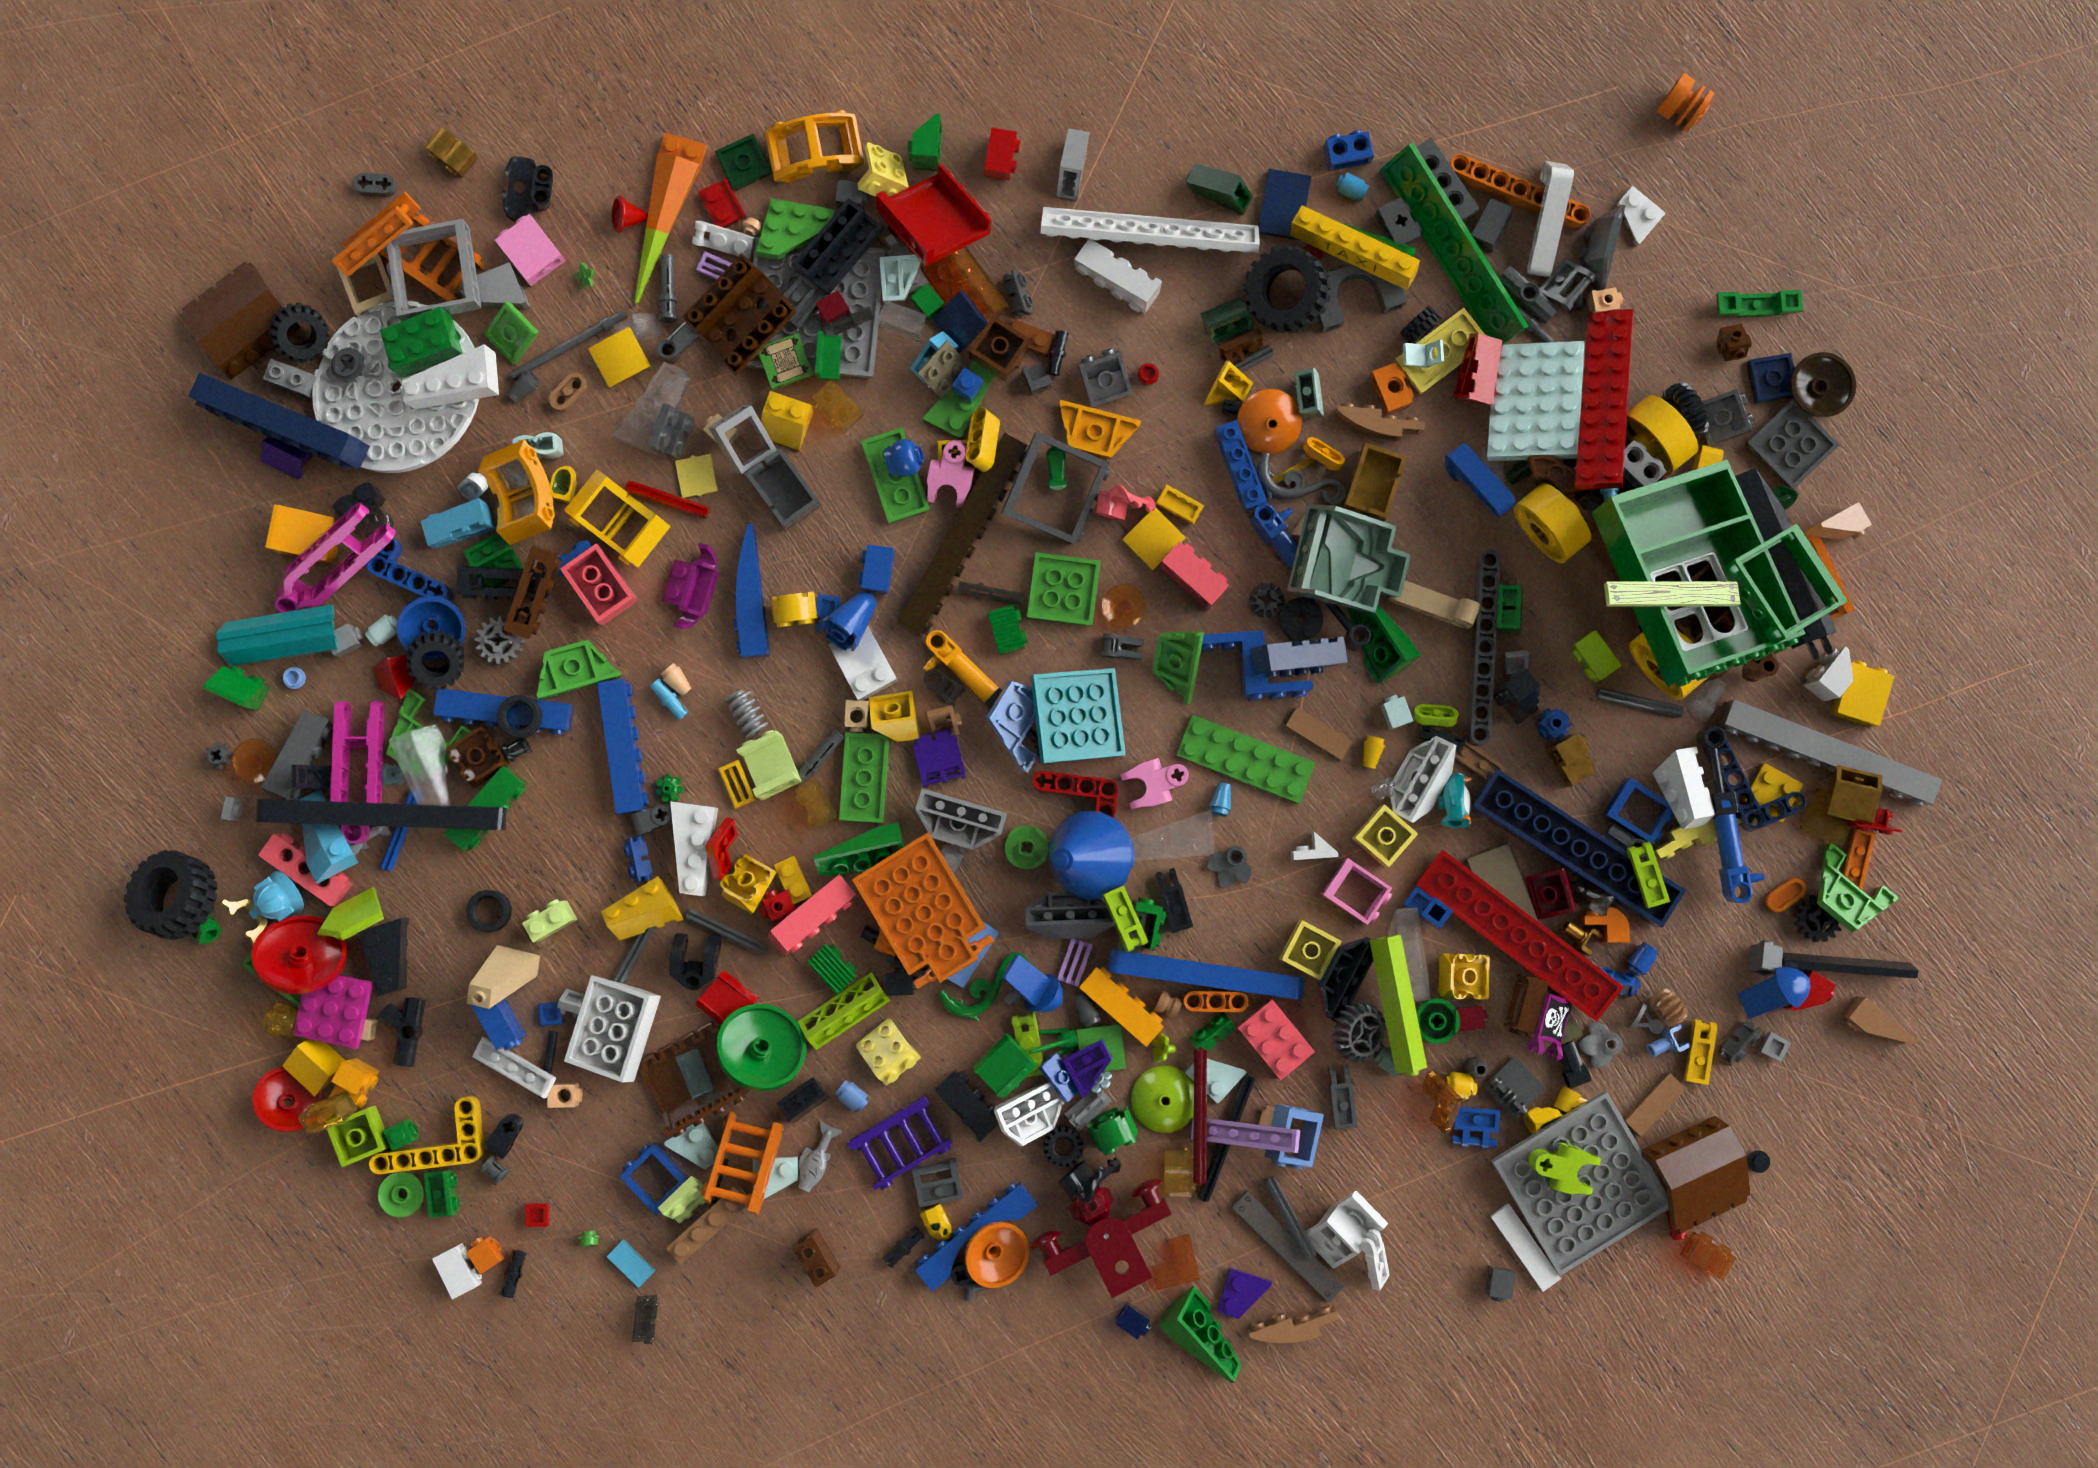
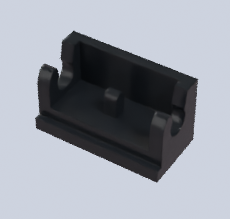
M812 1077L776 1104L788 1122L795 1123L829 1099L830 1096L823 1090L821 1083Z

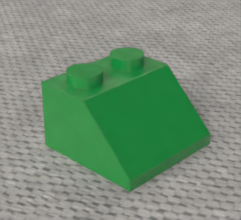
M940 113L933 115L914 131L912 141L908 140L907 153L909 154V161L913 164V169L938 171L942 141Z
M232 665L231 668L222 666L204 683L202 688L242 707L259 710L270 686L264 684L265 679L254 674L249 677L244 674V669Z

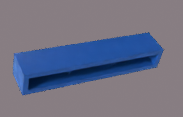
M625 679L598 682L616 814L622 815L646 810V805H649L647 792L643 790L646 778L644 771L640 769V762H642L643 758L641 749H637L636 740H639V731L637 727H634L633 718H636L635 706L631 705L630 697L633 696L631 683L628 684V681Z
M437 688L433 715L440 716V721L454 722V718L462 719V723L476 725V721H482L484 726L498 727L497 710L500 704L508 697ZM535 700L543 714L542 723L536 732H541L542 729H550L551 734L563 735L564 731L571 732L573 705ZM518 703L508 710L507 721L512 728L520 729V726L528 727L531 724L533 714L527 705Z

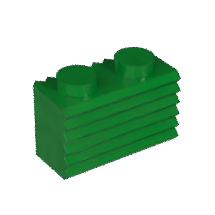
M1010 605L988 611L999 655L1002 656L1025 649L1024 644L1028 643L1025 630L1020 631L1018 623L1022 622L1019 609L1015 610L1014 606Z
M826 943L807 963L836 994H839L858 976L855 973L857 968L849 960L845 962L840 957L842 952L835 944L830 946Z

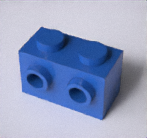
M867 544V550L862 551L861 563H865L864 571L859 572L858 584L861 585L863 591L889 594L895 555L894 548Z

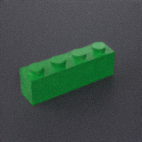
M502 766L468 806L506 807L507 814L511 808L509 805L513 800H518L525 793L526 790L524 788L527 786V783L508 767ZM447 828L443 834L461 850L473 851L481 843L480 838L492 830Z

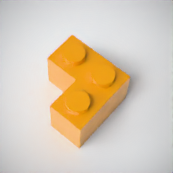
M358 1058L342 1061L331 1081L336 1085L327 1100L349 1112L362 1109L368 1098L366 1095L369 1089L372 1090L378 1082L379 1078L377 1075L380 1070Z

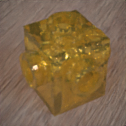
M276 1002L271 1010L268 1009L264 1014L265 1032L274 1037L278 1036L290 1041L294 1036L293 1031L298 1010L289 1005Z

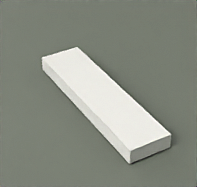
M487 1037L481 1038L472 1056L542 1098H547L556 1080V1077L513 1052L505 1051L504 1048L496 1050L491 1040Z
M1507 1203L1490 1215L1541 1291L1544 1292L1561 1280L1510 1204Z

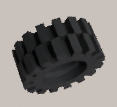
M1428 306L1400 334L1409 343L1416 344L1441 320V317Z
M1060 1125L1045 1136L1043 1143L1045 1157L1056 1167H1071L1079 1161L1083 1154V1140L1079 1132L1074 1128ZM1060 1138H1067L1072 1143V1150L1067 1155H1060L1055 1150V1143Z

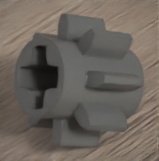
M214 742L213 748H206L208 753L204 760L211 762L210 768L218 766L219 769L225 770V765L233 764L231 760L235 752L228 750L229 744H223L221 747L220 743Z

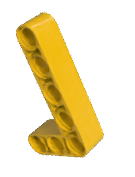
M466 1096L455 1103L454 1111L458 1142L384 1151L370 1159V1170L375 1174H387L467 1164L479 1160L485 1153L479 1100L475 1096ZM465 1101L470 1102L472 1106L470 1112H466L463 1108ZM467 1123L471 1124L474 1128L472 1135L468 1134L465 1130ZM469 1146L476 1149L475 1157H471L468 1154ZM447 1149L453 1151L454 1157L452 1160H449L445 1155ZM424 1152H428L431 1155L430 1163L424 1160ZM402 1154L408 1157V1165H404L401 1162ZM380 1157L386 1160L385 1168L379 1165Z

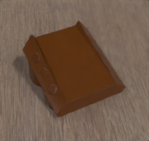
M483 725L445 750L451 761L461 771L462 778L468 781L472 788L480 786L483 782L494 776L502 766L508 767L510 764Z

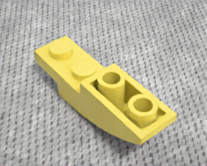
M1711 818L1703 826L1684 830L1681 826H1677L1665 832L1669 841L1653 850L1656 859L1662 858L1667 860L1675 855V850L1680 847L1686 849L1693 845L1694 841L1697 845L1705 844V846L1715 843L1717 836L1714 819ZM1736 818L1738 825L1741 823V820L1739 818Z

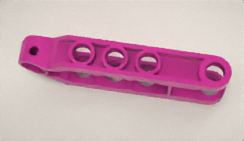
M360 502L356 503L285 568L284 585L276 592V609L283 613L296 611L302 607L320 606L393 539L396 533L395 529L384 523L362 543L359 542L350 533L355 530V526L364 516L369 514V509ZM342 542L352 550L345 559L315 586H307L298 579L303 573L307 574L309 568L316 561L322 560L325 553L334 545L337 546Z
M337 701L335 703L330 801L348 802L350 749H368V763L365 764V767L368 768L367 785H365V790H367L366 803H382L385 708L382 701H370V716L367 719L366 737H351L352 710L350 702ZM341 825V831L348 843L358 845L366 842L369 838L370 826Z

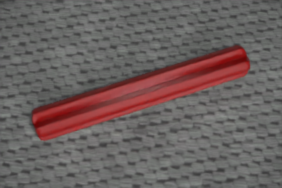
M631 480L626 484L625 490L628 493L702 518H707L710 508L708 506Z

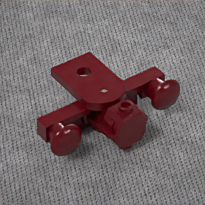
M1150 1179L1139 1184L1133 1190L1132 1197L1141 1196L1146 1207L1124 1220L1110 1216L1109 1212L1114 1198L1109 1188L1099 1185L1090 1202H1083L1077 1198L1071 1202L1069 1207L1074 1220L1088 1224L1090 1227L1083 1241L1061 1250L1056 1238L1062 1233L1058 1230H1051L1039 1235L1032 1242L1031 1249L1040 1247L1045 1257L1043 1262L1050 1276L1091 1256L1111 1298L1153 1278L1132 1234L1172 1215L1165 1199L1161 1198L1156 1188L1162 1181L1160 1179ZM1121 1260L1128 1263V1269L1123 1273L1115 1269L1116 1263Z

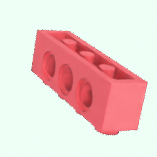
M274 833L258 856L329 906L339 905L353 885L348 881L349 877L340 872L328 878L327 886H323L322 882L317 884L311 872L306 874L303 869L306 863L305 846L301 845L299 847L294 843L295 839L287 833ZM288 850H291L293 854L290 861L285 856Z

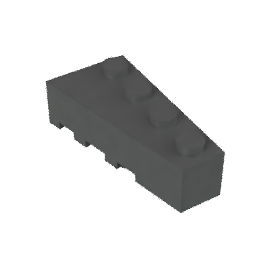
M305 709L303 710L261 786L271 799H301L305 788H292L291 765L316 766L326 741L330 739L333 733V725L329 719Z

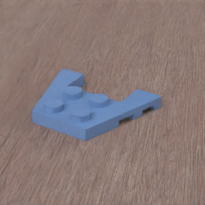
M1008 681L987 714L986 719L1023 772L1028 773L1038 757L1021 744L1035 721L1032 687Z

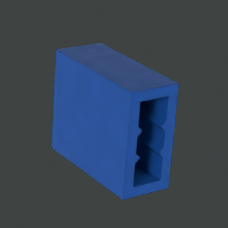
M506 998L490 1009L471 1005L496 1050L504 1048L507 1051L523 1043L521 1039L527 1035Z

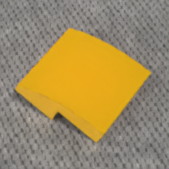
M630 327L588 348L609 388L651 366Z
M1155 508L1122 540L1154 570L1178 542L1182 543L1186 537Z

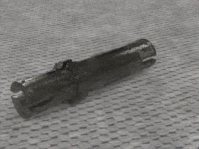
M962 581L959 582L957 593L959 595L977 597L976 600H981L982 598L1022 606L1024 593L984 586V583L973 584ZM970 589L989 592V594L970 591ZM993 593L1012 596V598L996 596Z

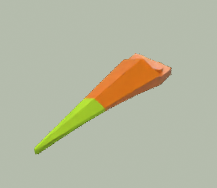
M664 132L656 160L635 295L636 304L640 302L668 235L702 168L707 150V145Z

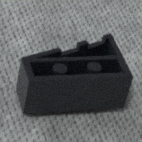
M400 918L358 932L377 996L387 995L407 988L406 951L408 946L407 925H409V918Z
M954 1070L935 1088V1091L952 1111H955L962 1119L964 1125L968 1126L977 1135L976 1139L980 1142L999 1125L994 1113L995 1106L993 1104L989 1106L983 1100L985 1098L984 1094L977 1087L973 1089L968 1084L970 1079L963 1071L958 1073Z

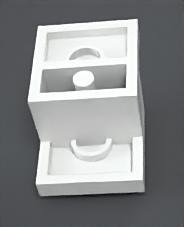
M1354 1191L1331 1205L1319 1223L1306 1230L1305 1233L1315 1251L1334 1269L1361 1252V1242L1368 1237L1367 1232L1371 1228L1380 1232L1388 1223L1357 1191Z

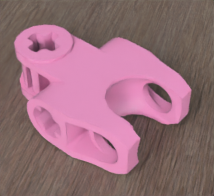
M953 440L949 442L944 448L942 461L931 459L927 477V502H935L938 490L942 485H951L957 492L956 507H963L972 488L975 468L965 466L966 445L962 441ZM958 446L957 449L961 451V454L953 457L950 449Z
M1157 758L1141 763L1135 768L1120 774L1122 781L1135 778L1140 779L1146 786L1145 795L1129 803L1131 809L1154 807L1172 801L1170 790L1184 785L1188 780L1189 773L1187 768L1181 764L1162 768L1160 759ZM1174 770H1178L1179 773L1183 772L1181 781H1177L1176 778L1172 779L1171 775L1174 774Z

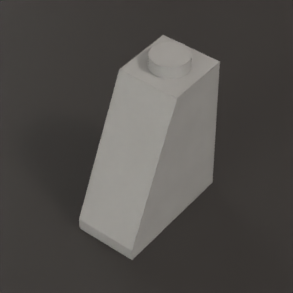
M1068 128L1060 164L1056 197L1078 201L1090 132Z
M510 262L477 275L481 308H501L505 302L509 301L516 309L530 308L517 272ZM461 281V284H462V286H463V289L461 290V294H462L463 298H465L464 284H463V281Z

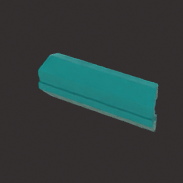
M332 604L226 622L216 633L218 654L230 665L239 666L338 650L337 636L334 633L335 627L333 619H335L334 606Z

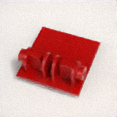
M1877 808L1873 825L1842 818V820L1849 822V826L1855 827L1857 830L1870 832L1872 829L1887 835H1893V831L1902 833V830L1888 825V821L1893 819V813L1889 812L1888 809Z

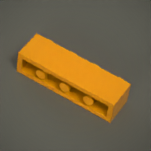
M1095 967L1080 984L1079 988L1147 1047L1163 1029L1164 1026L1161 1024L1163 1019L1154 1011L1149 1014L1144 1009L1146 1004L1137 996L1132 999L1127 994L1129 989L1120 981L1116 985L1110 979L1113 975L1107 972L1104 967L1100 970Z

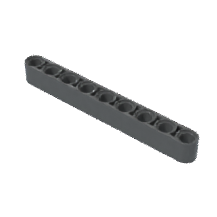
M1492 549L1483 552L1476 561L1474 601L1480 604V608L1472 629L1466 734L1467 740L1475 746L1488 742L1491 736L1501 562L1499 553ZM1484 556L1492 558V566L1485 564ZM1484 577L1489 578L1491 580V588L1484 586ZM1482 599H1487L1490 602V609L1487 610L1482 607ZM1481 621H1486L1489 624L1488 631L1481 629ZM1480 642L1487 644V653H1482L1480 651ZM1479 664L1486 666L1487 673L1485 675H1481L1478 672ZM1478 686L1484 687L1486 691L1484 697H1480L1477 694L1476 689ZM1476 708L1483 709V719H1479L1475 715ZM1476 729L1483 733L1481 741L1476 740L1474 737Z

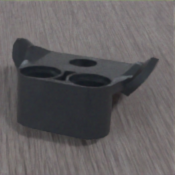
M511 157L504 170V175H510L508 193L502 190L501 196L506 216L511 221L516 222L522 216H527L533 212H542L549 208L553 186V172L546 165L536 166L535 161L531 158ZM540 174H545L549 179L547 181H540L537 177ZM517 181L523 182L526 185V190L522 193L516 192L513 188L514 183ZM543 195L546 197V201L542 203L537 202L535 197Z
M1116 1157L1114 1160L1109 1159L1107 1160L1108 1167L1100 1166L1096 1174H1094L1087 1162L1083 1160L1074 1166L1059 1183L1072 1201L1079 1198L1083 1202H1090L1099 1184L1109 1174L1120 1171L1121 1162Z

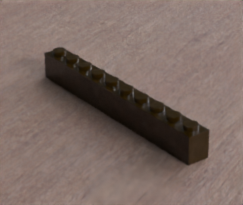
M1004 432L996 447L993 466L988 471L982 472L900 616L897 622L898 626L922 638L923 634L927 635L933 626V623H931L933 616H938L944 606L941 603L945 596H950L954 589L952 583L955 577L960 578L965 569V566H963L966 558L970 559L976 549L973 545L977 539L981 540L986 532L984 526L988 520H993L997 512L995 507L998 501L1003 502L1006 497L1008 483L1014 482L1018 473L1016 469L1020 463L1022 464L1027 452V444Z

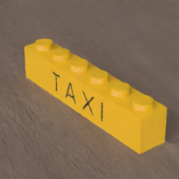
M1303 205L1292 221L1290 236L1405 290H1408L1417 274L1420 260Z

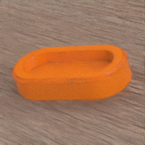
M1798 878L1785 880L1765 895L1764 905L1766 909L1774 913L1784 911L1804 897L1806 894L1805 883Z

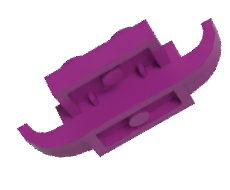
M699 543L700 558L699 561L694 560L693 564L674 559L661 600L665 603L679 606L678 610L682 611L679 621L674 622L673 627L680 629L690 628L701 619L703 614H707L719 572H717V560L714 551L706 544Z

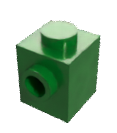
M411 1118L383 1131L392 1151L420 1139L419 1130Z

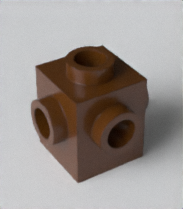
M1742 323L1720 328L1716 341L1717 350L1720 354L1722 353L1725 362L1747 357L1752 342L1751 337L1746 334Z

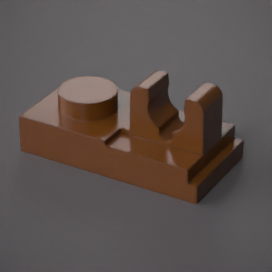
M1259 328L1220 345L1221 360L1225 362L1226 360L1230 361L1234 365L1233 358L1238 357L1241 362H1244V354L1255 352L1262 347L1263 339Z

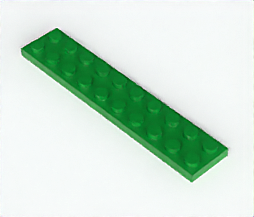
M1408 144L1380 170L1398 198L1401 197L1403 202L1408 203L1413 221H1417L1421 228V236L1477 325L1486 336L1502 340V345H1504L1529 326L1415 144Z

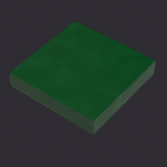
M754 133L715 151L734 192L773 174Z

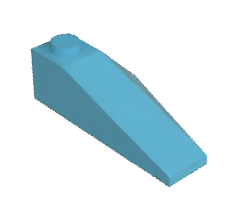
M321 789L299 799L304 801H326ZM302 824L306 864L317 884L359 863L339 825Z

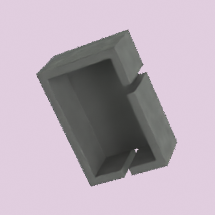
M780 448L764 459L770 468L766 470L760 462L746 472L745 475L787 531L821 507L822 504Z

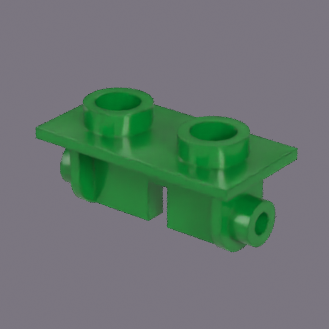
M1222 1012L1220 1015L1213 1017L1211 1022L1205 1027L1198 1029L1189 1040L1196 1049L1204 1048L1208 1052L1218 1044L1214 1039L1215 1036H1218L1222 1041L1234 1032L1233 1029L1236 1026Z

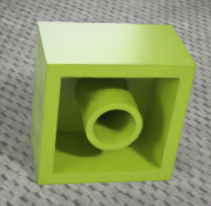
M376 1105L325 1125L341 1167L390 1148L383 1132L385 1127Z

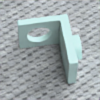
M1437 340L1427 345L1404 343V365L1427 368L1444 362L1443 340ZM1437 347L1438 355L1433 359L1432 351Z

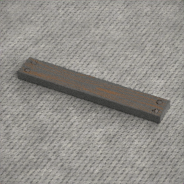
M1248 1191L1231 1206L1328 1302L1344 1288V1285L1315 1257L1309 1260L1304 1259L1291 1233Z

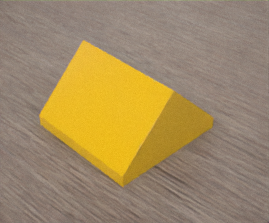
M308 1038L296 1046L283 1064V1067L316 1097L332 1081L340 1064L345 1060L326 1042Z

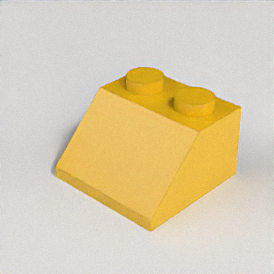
M770 391L762 412L761 423L772 442L800 451L814 409L810 404Z

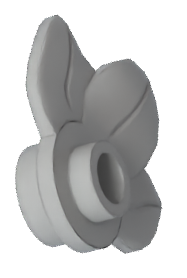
M1591 1023L1589 1024L1591 1035L1582 1038L1577 1047L1583 1053L1592 1055L1591 1067L1599 1068L1609 1064L1612 1056L1622 1050L1623 1040L1618 1034L1610 1032L1604 1024ZM1609 1040L1616 1042L1614 1048L1608 1047L1607 1042Z

